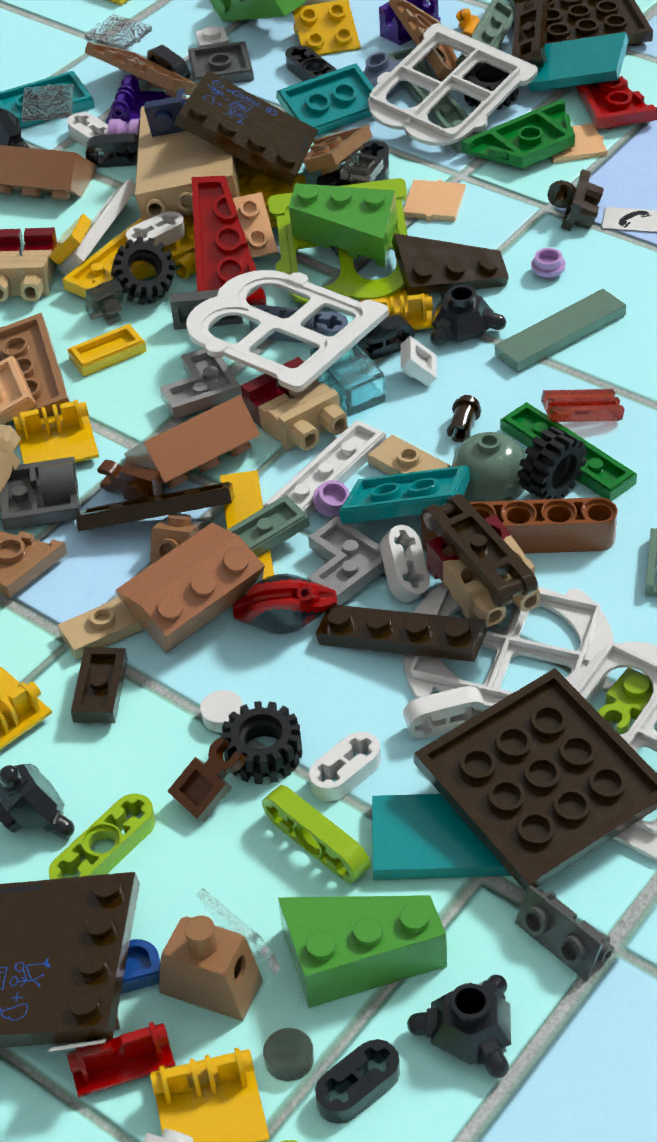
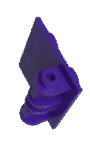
M124 76L121 86L115 95V101L111 104V110L105 123L108 125L110 119H121L128 124L131 119H140L141 107L145 106V102L172 98V96L165 94V91H140L139 81L136 76Z

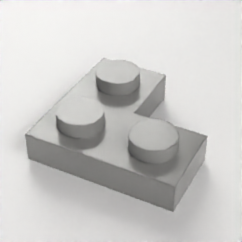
M205 348L181 355L183 368L189 378L160 387L161 398L174 419L220 405L238 395L242 397L240 384L224 359L207 355Z
M337 516L308 536L309 548L328 560V562L309 575L307 579L336 590L337 605L343 604L385 572L380 545L351 525L342 524L341 519Z

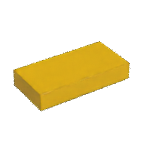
M84 213L62 234L49 256L57 265H61L76 250L90 228L91 220Z
M127 324L67 349L70 361L85 377L147 352L145 341L130 324Z

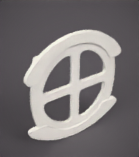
M441 582L425 596L416 607L414 613L451 616L461 610L462 607L454 601L449 589ZM538 587L540 591L538 607L552 611L572 627L580 641V647L576 651L521 639L520 635L530 610L523 612L515 605L506 631L503 634L487 631L481 647L492 649L497 653L484 684L481 685L462 680L447 668L441 658L403 654L404 673L415 699L433 694L434 691L439 693L459 687L473 686L480 690L488 709L514 693L501 689L502 682L513 657L524 656L564 665L571 669V674L577 668H585L594 656L606 649L610 643H614L610 624L600 609V604L594 602L583 591L573 588L568 590L566 595ZM611 671L595 687L587 699L588 702L593 700L601 691Z

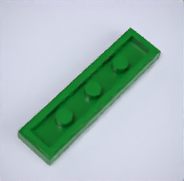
M528 402L500 419V429L526 447L532 448L534 445L532 440L536 436L541 438V431L545 429L549 431V427L559 428L584 442L587 455L583 458L586 459V464L580 467L583 473L580 478L576 477L575 480L602 498L613 501L637 483V473Z

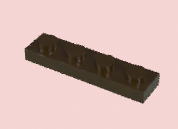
M335 605L325 613L315 634L319 645L475 662L487 634L485 620Z

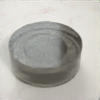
M283 1028L272 1033L264 1044L263 1056L265 1066L274 1078L286 1082L296 1081L303 1078L311 1070L314 1063L313 1045L309 1036L303 1031L295 1028Z

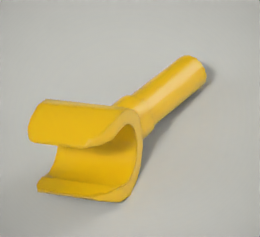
M187 253L176 261L177 264L182 265L176 270V273L181 278L187 279L196 273L194 253Z

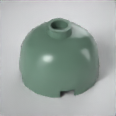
M496 432L477 433L466 438L455 451L451 467L463 465L469 467L471 480L463 495L468 502L498 501L508 497L512 501L516 500L525 491L518 483L521 478L517 476L518 471L523 468L519 465L521 459H526L523 449L513 438Z

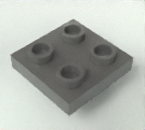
M74 457L21 464L16 470H12L10 478L0 493L1 520L4 530L76 520L77 515L80 513L77 468Z

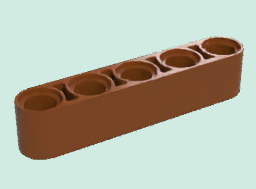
M606 498L469 502L484 519L497 515L524 554L603 551L611 548L615 543L618 509L616 504ZM421 514V544L423 550L427 553V541L440 536L436 531H430L427 528ZM449 546L442 550V553L446 556L454 553Z

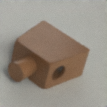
M204 915L192 918L188 916L182 917L161 955L159 992L161 994L240 1021L244 1020L263 982L247 939L240 933L215 926L212 919Z

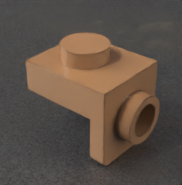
M176 513L168 515V517L153 526L151 530L150 564L152 565L202 530L204 522L193 521L190 515Z

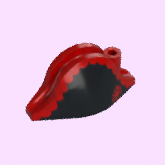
M288 573L276 574L254 584L244 596L232 605L233 617L271 633H292L303 628L337 605V592L334 589L298 575Z

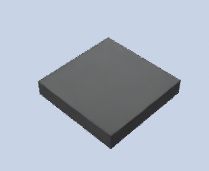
M244 41L188 50L192 75L196 84H199L207 71L232 84L254 81L253 69Z

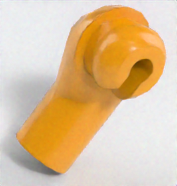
M464 8L456 14V19L459 22L458 26L463 30L461 33L470 37L480 19L476 15H471L468 8Z

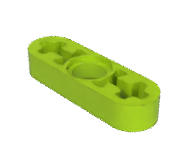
M280 785L262 800L263 810L270 821L343 881L353 883L371 867L367 853L357 841L288 787Z
M137 793L121 797L52 861L48 871L50 879H60L65 874L74 876L79 873V877L108 874L153 831L156 818L151 800L145 795ZM142 813V817L138 819L136 816ZM129 814L132 815V817H130L127 820L126 816H128ZM110 839L115 842L114 847L105 853H96L91 850L92 845L98 840Z

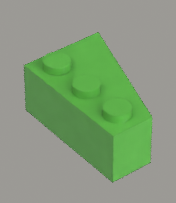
M209 0L222 22L285 17L307 2L306 0Z
M295 183L289 204L293 237L327 249L335 246L347 250L348 256L358 259L361 255L376 260L377 266L386 268L397 224L395 190Z
M430 895L278 897L282 931L309 1008L447 967L446 932Z

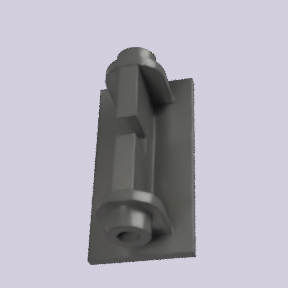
M532 885L528 886L515 923L585 981L589 980L597 959L604 963L614 952L615 948L610 944V937L606 934H601L585 920L578 923L575 920L577 914L557 899L554 892H545L542 889L537 890Z

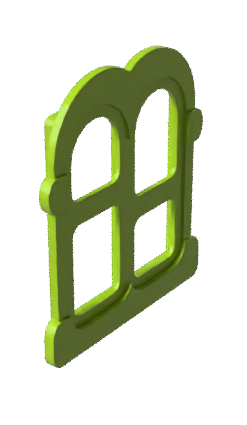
M396 178L343 186L395 190L397 224L394 233L408 235L402 202L407 198L404 179ZM292 193L270 196L268 198L270 216L277 219L281 260L277 261L275 269L290 275L298 272L296 252L299 249L318 247L319 245L292 236L289 214ZM338 248L341 268L340 276L330 285L323 286L325 289L357 301L388 298L405 287L397 258L396 268L390 275L381 279H367L361 277L356 272L353 257L348 256V251ZM288 292L294 302L306 304L309 301L306 298Z

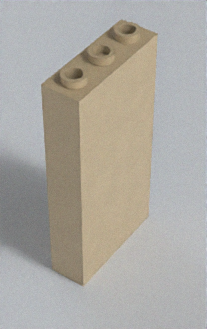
M144 106L141 107L135 196L143 221L168 211L178 212L182 216L193 214L191 177L225 175L232 197H240L238 158L188 131L152 137Z

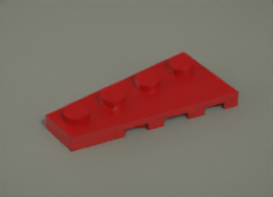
M622 76L619 77V80L575 86L596 129H613L616 126L657 120V108L653 104L647 105L644 102V96L639 91L633 92L628 88V81Z
M226 176L191 177L197 291L219 290L230 279L244 273L257 271L252 260L244 230H242ZM262 287L246 298L247 303L251 306L267 305V299Z

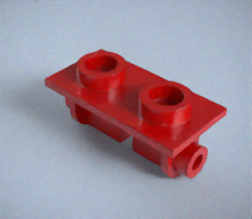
M152 1021L148 1023L149 1027L120 1035L112 1040H106L105 1043L76 1047V1050L67 1052V1059L78 1098L149 1076L151 1072L160 1070L159 1066L164 1065L165 1069L175 1067L164 1023L154 1025Z

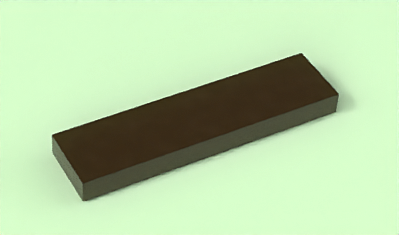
M230 482L85 508L76 517L78 531L229 504L234 499L233 486Z

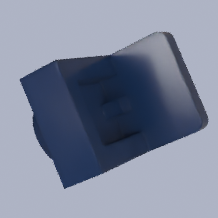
M184 88L177 89L176 97L145 102L144 110L152 137L186 131L174 124L180 110L188 100Z

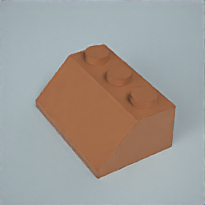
M0 145V194L10 195L11 190L21 191V195L40 198L41 193L51 194L53 199L69 201L70 196L82 197L97 170L96 164L76 152Z
M238 395L142 442L125 452L124 455L129 463L159 471L161 483H166L168 489H171L189 480L186 472L198 467L200 473H203L221 464L218 456L229 451L231 456L235 457L252 448L249 441L260 436V433L241 395Z
M210 523L117 588L115 593L166 654L230 608L254 584L261 581L265 565L239 535L214 523Z

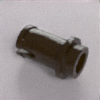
M463 395L453 403L452 410L454 414L447 428L448 437L452 436L456 428L452 437L453 441L463 442L466 438L470 437L474 421L481 415L480 403L478 399L471 395Z

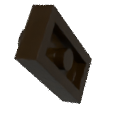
M84 647L71 707L73 723L116 722L128 661L126 648Z

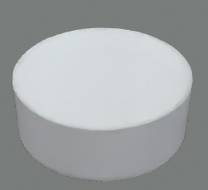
M218 690L208 694L200 705L201 717L205 727L211 731L223 733L222 726L224 721L229 722V715L233 711L241 715L240 706H243V702L240 696L229 690Z

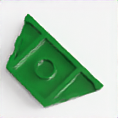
M560 99L462 140V152L523 169L574 147L575 133L570 124L569 114H566L565 101Z

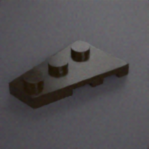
M393 234L392 245L408 296L420 295L422 293H441L456 285H468L473 289L507 285L509 275L500 250Z

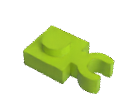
M628 667L606 693L605 705L598 710V713L607 722H617L616 731L619 734H624L630 729V719L636 720L653 694L651 680L647 675Z

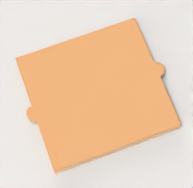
M594 123L572 126L575 133V146L550 158L553 163L607 156V149L603 143L604 136L599 135Z
M414 179L403 208L404 217L426 219L428 222L432 220L456 222L466 190V184L443 182L442 180L427 181Z

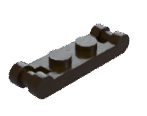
M534 0L530 3L524 1L515 7L512 56L537 66L547 62L545 39L547 12L550 11L548 0Z
M458 493L447 498L446 503L439 507L433 504L422 510V517L427 528L430 531H436L489 591L490 597L497 607L511 603L513 597L520 593L526 596L538 590V582L532 570L463 495ZM509 574L512 579L505 581L502 577Z

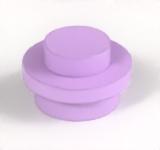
M554 248L538 250L531 261L532 271L545 279L555 278L565 271V259L562 257V253Z
M326 481L315 490L313 505L320 514L326 517H340L339 510L350 492L339 481Z

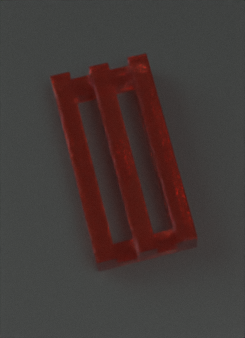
M614 389L543 390L541 403L551 422L620 421L623 419L625 411L623 405H619L620 400L618 397H615L616 392Z

